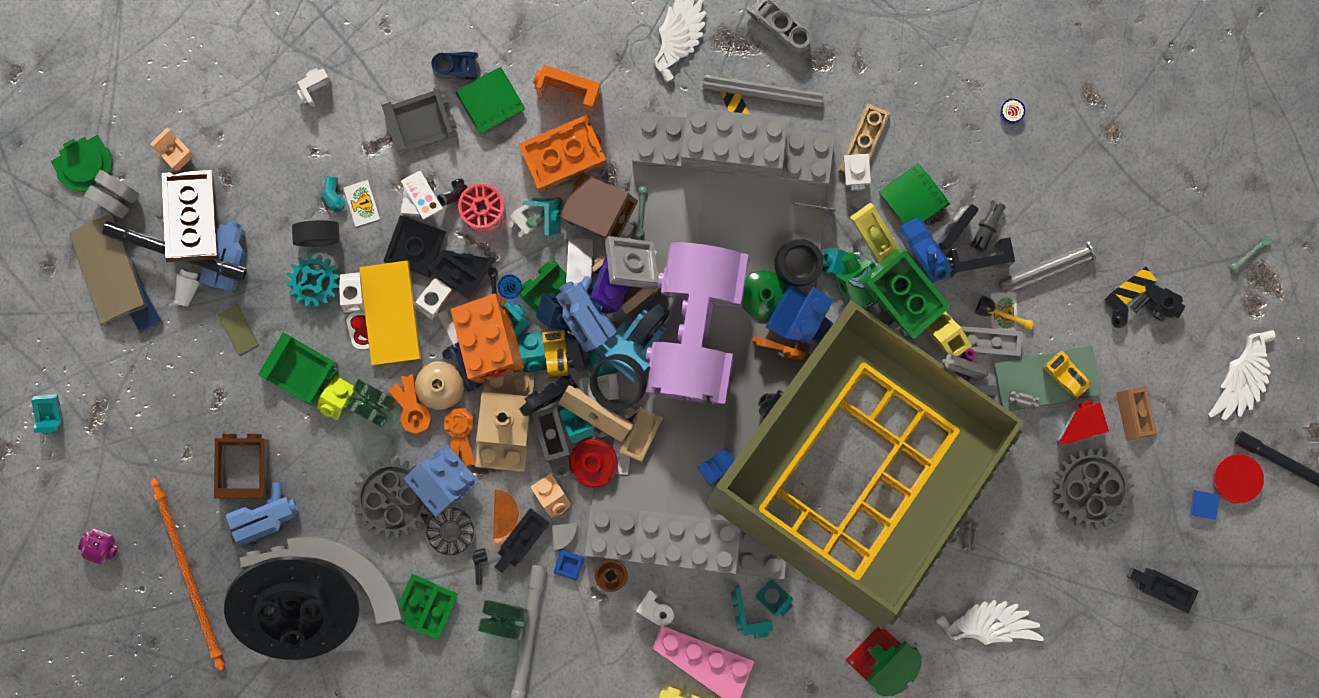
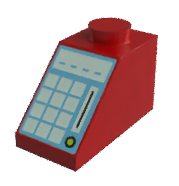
M1093 400L1078 404L1079 409L1071 413L1056 441L1057 446L1109 432L1101 403L1094 404Z

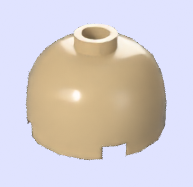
M444 361L432 362L424 366L418 373L415 381V392L419 401L427 408L440 411L456 406L462 399L464 392V382L460 373L455 369L456 367Z

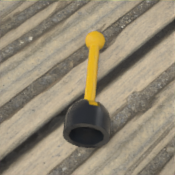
M982 295L977 304L975 314L988 317L995 313L1024 325L1028 330L1034 327L1032 320L1025 321L996 309L994 301L989 297Z

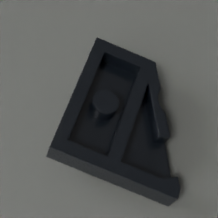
M442 250L428 269V272L469 299L496 259Z
M571 329L565 330L569 351L565 352L569 367H575L577 372L587 370L578 340Z

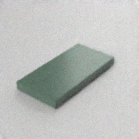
M1092 346L1063 351L1075 367L1091 383V386L1078 399L1102 395ZM1058 352L995 363L994 369L1001 406L1009 411L1026 409L1015 406L1014 403L1012 405L1008 403L1009 395L1012 391H1016V394L1020 392L1032 395L1033 398L1039 397V406L1076 400L1043 369Z

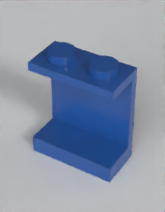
M788 285L765 328L784 340L810 344L834 300L815 287H812L807 295L795 286Z

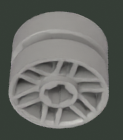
M100 169L94 181L102 188L99 189L90 185L84 196L124 219L129 208L120 200L122 199L133 204L139 193Z

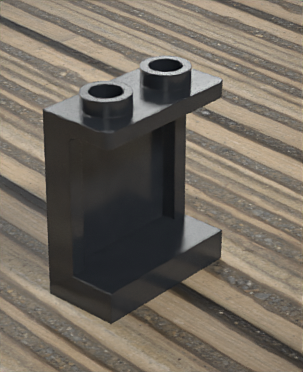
M1011 237L1002 238L994 245L996 255L960 262L957 249H950L946 254V258L951 266V278L1010 267L1015 262Z

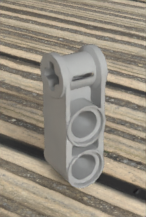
M757 0L752 7L746 9L747 13L755 21L767 28L792 51L801 53L808 49L811 41L810 31L778 5L775 0ZM777 19H784L788 25L783 29H779L775 26L774 22ZM798 34L803 35L806 38V42L798 45L793 41V37Z

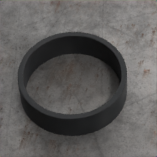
M613 354L604 358L594 366L590 375L592 395L601 406L612 411H623L632 407L641 400L646 391L647 381L645 372L641 365L628 355ZM620 360L628 364L635 371L639 382V390L632 403L627 405L614 404L601 393L597 377L599 369L605 361Z

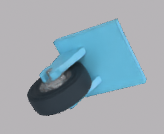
M662 304L656 305L649 313L644 309L632 324L625 320L616 329L617 332L597 347L596 352L603 358L613 354L628 355L635 359L645 372L649 368V362H646L648 347L652 348L653 342H658L666 332L667 327L663 324L668 318L670 311ZM608 360L632 382L638 379L635 371L625 362Z

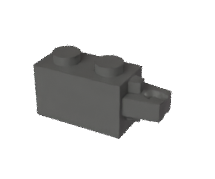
M553 407L532 413L545 462H549L556 479L571 475L569 456L571 455L558 408Z

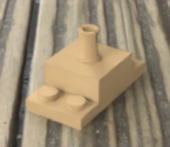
M514 371L491 380L487 379L484 382L476 441L478 445L475 467L525 472L531 414L525 417L519 408L526 403L525 398L534 392L535 373Z

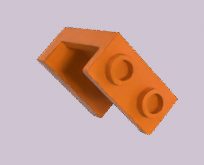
M543 65L542 71L537 70L533 81L538 97L541 98L544 97L548 85L585 97L583 101L584 112L592 115L595 113L602 93L600 83L547 65Z

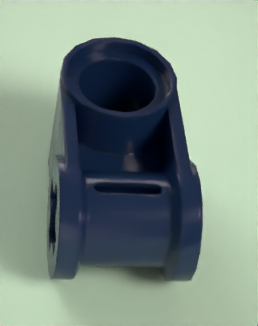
M438 53L432 58L433 73L441 79H478V74L476 73L478 53ZM442 60L447 61L450 64L449 68L445 71L438 70L436 68L438 62Z

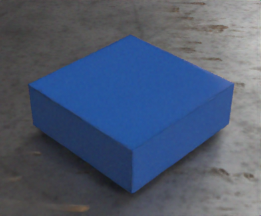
M1194 490L1190 515L1216 519L1220 495Z
M561 549L553 573L577 581L585 557Z

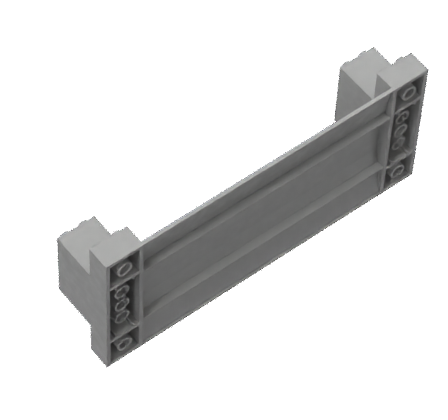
M687 107L686 117L638 112L629 194L637 199L638 203L629 219V222L635 226L630 238L654 242V248L657 251L655 256L659 274H664L669 245L673 242L710 245L749 254L747 277L761 270L776 273L774 260L778 250L784 244L794 239L811 241L821 251L825 210L796 206L793 203L826 207L835 135L787 129L788 119L692 107ZM641 186H645L647 194L644 199L642 224L645 234L639 238L634 234L638 226L640 200L638 189ZM801 248L793 249L786 256L785 267L792 276L797 278L805 277L812 270L813 259L806 250ZM817 279L806 286L796 288L808 295L812 287L816 288ZM768 290L762 291L763 298L768 299L770 297ZM660 293L632 317L628 316L620 308L614 315L615 328L617 329L625 320L632 324L644 309L649 313L656 305L662 304L670 311V314L663 324L667 327V330L658 342L681 344L678 339L679 325H684L685 317L682 314L683 300ZM713 305L707 348L734 355L726 406L712 404L710 399H707L706 404L665 398L660 394V391H658L657 395L648 394L645 391L641 400L633 405L632 408L638 411L639 407H642L663 417L643 462L641 463L630 457L628 475L615 474V477L609 483L594 488L585 556L785 579V560L705 504L721 478L709 485L697 466L726 448L729 449L736 459L765 419L759 414L760 406L758 401L765 393H777L778 390L784 392L806 362L787 358L778 349L756 345V342L752 341L753 337L764 338L794 348L795 344L799 343L801 344L799 350L809 353L810 344L782 339L765 328L770 319H756L750 316L743 307ZM650 367L645 371L646 381H647V382H648V376H649ZM620 371L611 373L617 374L619 399L610 402L626 405L632 403L638 394V379L632 382ZM635 416L632 419H630L629 422L632 423ZM608 435L602 439L613 447L614 438ZM796 469L783 486V489L792 496ZM776 497L767 511L786 525H790L792 506L781 498Z

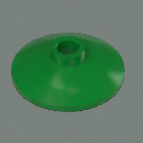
M767 270L756 271L746 278L742 307L750 316L760 320H768L780 302L787 286L774 272ZM763 290L769 291L770 297L768 299L763 298Z

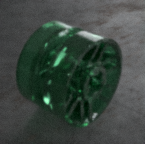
M358 379L352 390L360 397L348 395L343 406L383 428L388 416L381 411V408L392 411L397 400Z
M484 600L482 613L491 616V618H480L478 631L522 640L525 628L515 624V622H526L529 609Z

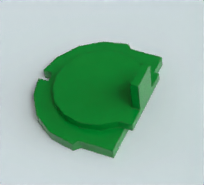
M99 135L89 140L83 137L78 141L72 139L64 143V148L59 151L60 156L51 160L60 182L64 186L78 192H86L90 185L96 184L94 179L100 169L110 175L113 161L109 148L105 147Z
M906 641L898 648L891 646L887 651L877 644L870 652L877 662L871 667L874 673L867 681L874 687L873 691L883 697L902 693L909 687L907 684L910 681L913 683L917 678L922 666V656L916 647H911Z

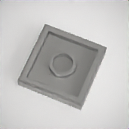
M612 236L606 238L605 246L610 284L650 289L658 287V270L654 242Z

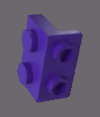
M607 255L590 296L591 300L602 306L601 312L605 314L619 311L624 303L623 297L628 287L626 285L610 284Z

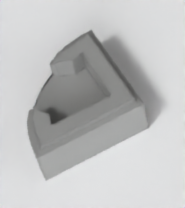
M577 523L552 525L554 550L566 547L573 540L577 531Z

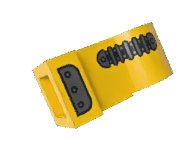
M565 330L542 332L548 378L568 376V361L565 354L567 352Z
M1063 351L1058 352L1043 367L1075 399H1078L1091 386L1090 381L1075 367Z

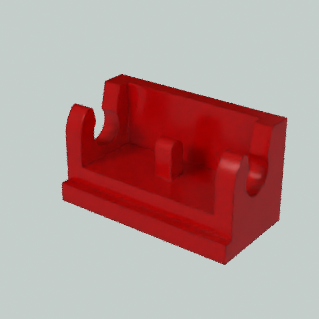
M876 627L845 660L866 681L874 673L871 667L877 662L870 654L875 646L878 644L887 651L891 646L898 648L901 645L885 628L880 629Z

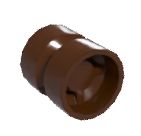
M617 560L603 561L595 571L597 585L606 592L620 590L625 586L628 579L626 567Z

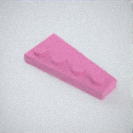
M663 625L660 627L652 648L721 698H741L754 661Z

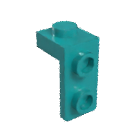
M740 585L734 586L735 591L731 592L733 607L738 606L740 615L735 617L737 631H742L743 636L754 635V639L768 637V632L773 631L772 621L747 624Z

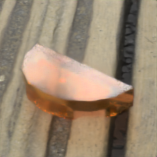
M496 489L493 539L503 538L510 534L516 527L519 518L518 505L513 497L505 491Z

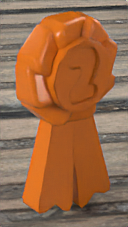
M756 336L752 340L756 342V345L778 349L785 357L796 361H807L811 355L800 351L801 344L796 343L795 347L791 348Z
M410 374L408 377L401 376L405 392H403L397 382L388 391L403 408L400 416L403 428L411 433L419 434L428 429L431 415L426 406L417 403L413 374Z
M454 408L444 419V429L452 437L450 448L459 458L461 451L462 461L466 467L469 464L475 465L476 460L468 439V435L474 429V417L465 408Z

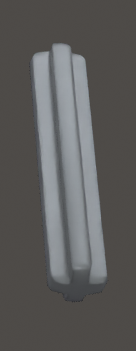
M948 354L946 359L943 358L942 360L946 369L978 380H984V377L988 376L985 366Z

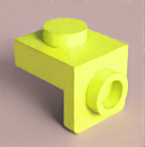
M335 375L320 395L317 409L323 415L338 420L343 408L354 395L356 387Z

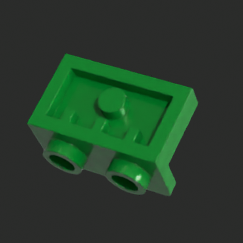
M553 261L551 264L546 262L538 270L540 275L534 281L531 279L527 280L520 288L522 291L519 294L520 297L536 314L542 294L558 295L561 292L559 288L566 284L567 273L556 261Z

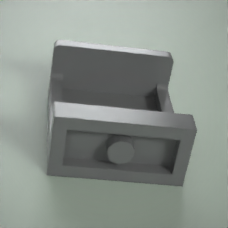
M438 87L433 88L434 91L395 104L388 102L381 105L395 149L399 155L455 137L453 130L457 129L453 115L448 116L445 108L449 106L446 93H440Z

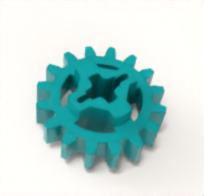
M308 254L306 261L299 257L300 264L298 266L291 264L294 272L287 273V276L292 278V281L286 283V286L293 287L289 294L291 296L298 295L296 302L299 304L305 300L306 307H310L311 303L314 302L315 307L320 308V301L328 305V297L336 298L333 290L339 289V285L335 281L340 279V275L334 274L338 269L337 266L329 267L331 260L327 258L322 262V255L320 254L317 255L316 259H313V256ZM310 265H319L324 267V269L313 270ZM302 271V280L298 283V277ZM311 276L318 278L316 286L309 284ZM330 278L329 286L325 291V282ZM312 291L315 292L317 297H308L303 293Z

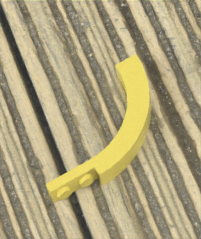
M871 203L850 217L868 246L869 252L876 264L882 261L895 248H899L876 208ZM946 311L925 329L926 333L946 355L959 356L972 346L963 329Z

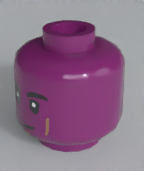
M94 528L83 534L78 550L81 551V556L84 559L103 565L108 559H114L118 546L115 545V538L112 534Z

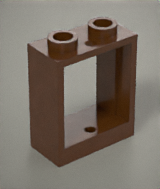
M222 434V438H215V499H268L269 440L262 438V434H247V438H237V434ZM225 446H260L259 488H225Z

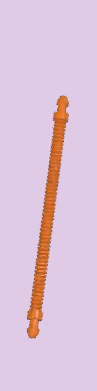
M154 478L150 484L155 493L153 498L157 502L158 508H160L159 511H161V517H163L167 532H169L168 535H170L169 538H171L170 541H172L171 544H173L172 547H174L173 550H175L174 553H176L175 556H177L176 559H178L179 567L182 574H184L183 577H185L184 580H186L185 583H187L186 586H188L187 589H189L188 592H190L192 604H194L195 612L199 616L198 619H200L199 622H201L200 625H202L201 628H203L202 631H204L203 634H205L204 637H206L205 640H207L206 643H208L207 646L210 649V658L214 659L215 668L219 672L223 671L225 663L222 662L220 656L223 654L221 649L217 647L215 635H213L212 627L209 620H207L208 617H206L207 614H205L206 611H204L205 608H203L204 605H202L200 593H198L196 582L192 572H190L191 569H189L190 566H188L189 563H187L185 551H183L180 537L165 500L166 494L164 491H161L160 482Z

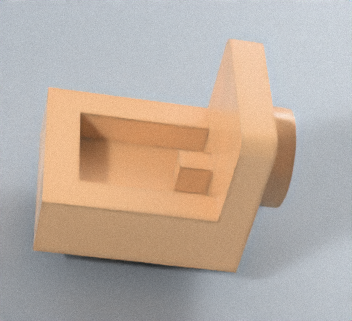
M168 128L150 144L176 172L195 156Z
M552 474L547 475L531 486V489L551 518L561 515L572 505Z

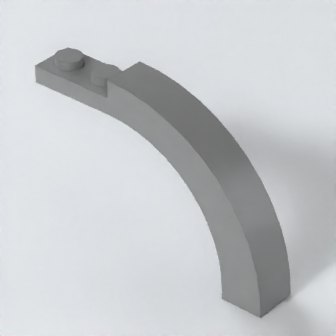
M314 537L287 539L289 549H286L285 546H276L271 548V552L261 554V550L247 552L246 557H240V565L243 569H247L263 560L284 556L307 557L334 564L346 570L363 587L372 604L376 624L382 626L405 621L398 597L384 574L367 558L340 543Z

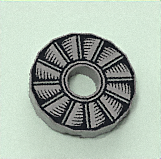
M449 507L437 517L433 514L429 518L426 525V538L429 545L436 552L445 556H456L464 553L472 545L475 538V525L472 517L466 511L457 507ZM448 524L455 525L458 530L457 535L452 539L444 535V528Z

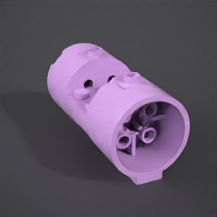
M670 243L664 274H659L658 288H661L663 295L683 300L682 314L685 317L684 325H679L678 339L681 344L653 342L652 348L648 347L646 362H649L650 370L646 393L657 395L658 391H660V394L665 398L706 404L707 399H710L712 404L726 406L734 355L708 349L707 343L713 305L742 307L750 258L749 254L696 243Z

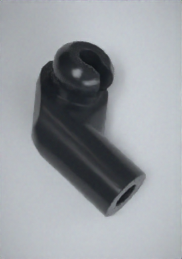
M462 178L451 182L454 190L437 196L441 206L455 203L467 189V185L464 184Z
M1112 292L1104 300L1113 308L1111 321L1113 327L1119 329L1126 326L1128 322L1129 308Z

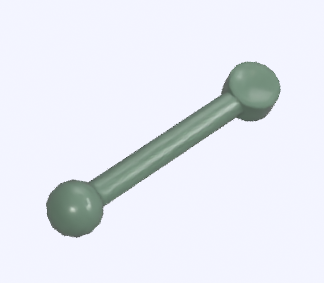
M641 186L638 189L640 195L638 226L634 234L639 238L645 234V231L642 229L644 199L647 194L645 186Z
M555 197L554 199H560V206H561V205H562V199H561L560 197ZM544 210L534 218H528L526 221L527 227L534 228L537 221L544 216Z
M1269 236L1262 237L1260 243L1237 264L1234 263L1230 266L1231 272H1239L1240 267L1263 246L1270 245L1271 238Z

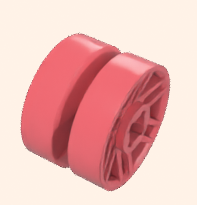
M483 183L474 184L468 187L459 199V213L466 225L475 231H492L502 223L505 217L506 208L502 196L491 185ZM485 204L487 207L486 210H482L479 212L478 206H482Z

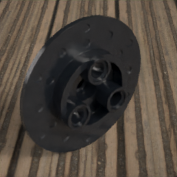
M284 556L263 560L241 572L227 590L224 601V615L232 634L249 649L276 659L301 660L328 653L348 639L358 622L359 599L351 582L334 567L307 557Z

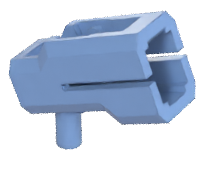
M227 221L226 225L220 224L219 230L215 228L217 260L230 262L242 267L246 251L242 246L245 231L240 229V224ZM203 268L199 283L235 292L238 281Z
M584 276L582 282L573 284L572 281L564 284L559 288L561 292L556 296L563 308L562 317L585 352L597 348L617 332L607 314L601 313L593 300L590 299L588 290L593 279L589 276Z
M272 482V499H269L266 505L254 510L244 507L226 514L230 529L236 530L232 532V535L238 547L280 532L284 523L297 518L296 513H299L295 500H290L289 497L281 499L282 483Z

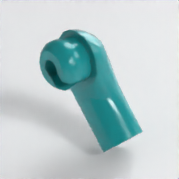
M326 176L322 198L331 210L342 211L346 206V201L335 192L338 178Z

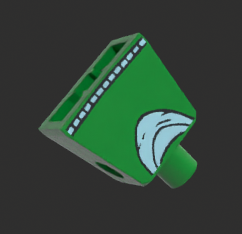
M853 252L847 253L841 258L845 269L837 273L835 277L844 306L846 307L850 300H852L864 310H868L877 302L859 280L876 265L865 257L857 259Z

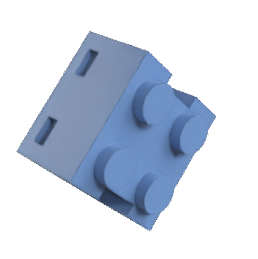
M448 444L438 450L431 458L428 457L420 462L404 478L435 517L461 500L479 483L473 473Z

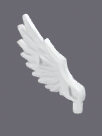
M675 0L673 9L668 7L665 22L658 30L662 40L661 49L653 61L656 70L662 75L666 83L675 79L669 68L679 62L680 58L688 57L689 53H693V47L699 45L697 39L703 37V33L699 32L706 25L705 22H701L706 16L705 11L700 13L703 0H699L694 6V0Z
M1273 330L1255 333L1247 337L1246 347L1242 355L1229 363L1228 373L1220 386L1224 390L1208 413L1209 417L1217 415L1224 409L1221 419L1226 420L1236 407L1237 416L1240 417L1246 406L1248 410H1253L1254 400L1255 402L1260 401V391L1262 393L1266 392L1264 384L1269 383L1267 375L1271 373L1268 369L1270 365L1265 358L1267 357L1265 342L1276 340Z
M995 600L988 606V603L985 601L980 606L974 604L972 609H968L964 616H960L953 623H950L944 615L936 620L946 636L953 641L960 638H974L986 646L993 642L1012 643L1011 638L1043 641L1044 639L1038 633L1029 630L1030 628H1039V623L1021 619L1029 615V611H1015L1018 605L1014 604L1006 607L1008 604L1006 601L997 606Z

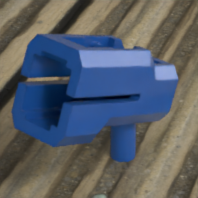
M917 217L901 225L899 231L904 247L926 277L934 283L950 275L952 271L950 263L922 219Z

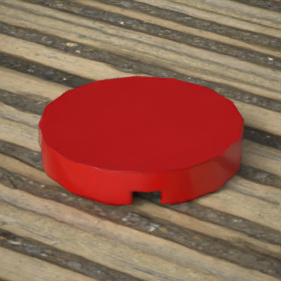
M588 438L572 449L569 465L571 472L574 473L577 478L576 480L580 484L589 488H598L609 483L615 477L618 469V458L614 448L608 442L600 438Z
M1233 454L1224 458L1216 465L1213 473V485L1224 500L1231 503H1246L1255 499L1261 492L1264 485V473L1261 466L1252 457L1244 454Z

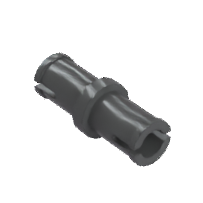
M994 200L990 202L984 219H981L978 224L980 227L971 246L976 249L979 246L980 251H986L993 232H997V224L1006 208L1005 205L1000 202L997 205V201Z

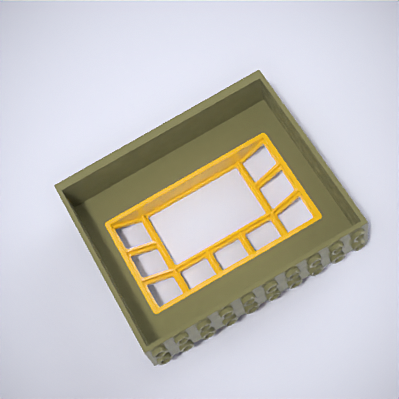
M850 300L716 485L705 504L874 625L883 629L888 623L893 625L908 607L907 603L920 589V583L934 568L933 564L947 548L946 544L955 536L960 528V523L969 515L973 509L972 505L980 498L986 489L984 487L998 471L997 467L1006 459L1010 453L1009 449L1022 435L1023 432L1019 429L1024 421L952 370L946 369L942 363ZM863 374H866L887 389V393L870 416L865 415L846 401V397ZM893 396L899 397L918 411L900 438L876 422ZM841 408L890 442L894 447L840 526L836 527L786 492L783 486L834 414ZM924 417L929 418L948 432V436L931 459L926 458L907 444L908 439ZM900 451L924 466V470L911 489L905 487L886 472ZM879 481H883L904 496L903 501L890 519L866 503V500ZM776 497L781 498L801 513L792 528L767 511ZM859 511L864 512L884 527L870 549L865 548L845 533ZM807 519L812 520L832 535L823 550L798 533ZM838 541L843 542L863 557L855 572L830 556Z

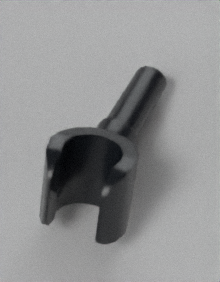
M485 548L475 550L472 556L476 572V585L482 584L481 563L488 561Z

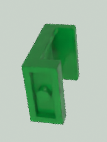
M283 332L258 375L313 406L314 403L318 404L326 382H331L338 369L335 368L337 366L336 362Z

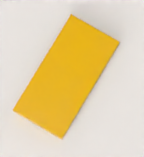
M409 261L359 267L371 364L380 365L422 359Z

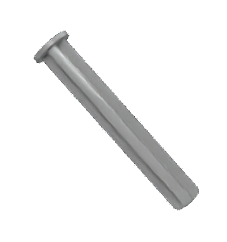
M1087 242L1084 247L1000 280V287L1004 293H1009L1092 259L1095 261L1094 249L1090 242Z

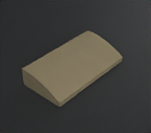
M112 213L69 233L101 325L148 307L126 243L102 234L103 227L107 221L119 225L117 217Z

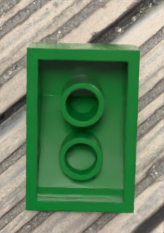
M895 248L859 280L875 301L913 340L951 307L904 249Z

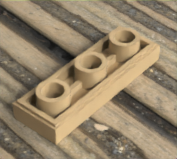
M867 103L845 155L869 154L870 161L890 112ZM866 138L869 144L862 145L860 139ZM844 159L838 172L845 174Z
M570 385L558 402L562 407L621 443L633 426L625 416L606 409L597 401L585 395L582 390Z

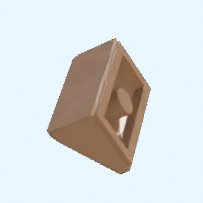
M1147 387L1117 392L1116 395L1126 440L1157 435Z

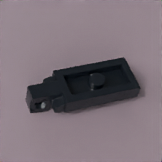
M571 375L563 376L556 381V385L551 383L544 387L541 393L534 391L525 398L526 403L519 410L526 417L558 401L569 385L577 388L578 385L573 381Z
M530 508L500 546L501 549L498 551V554L501 556V559L494 567L501 573L510 564L516 567L550 523Z
M1131 568L1127 575L1128 578L1139 583L1137 589L1142 590L1143 593L1188 614L1199 592L1154 569L1146 568L1143 573L1135 568Z

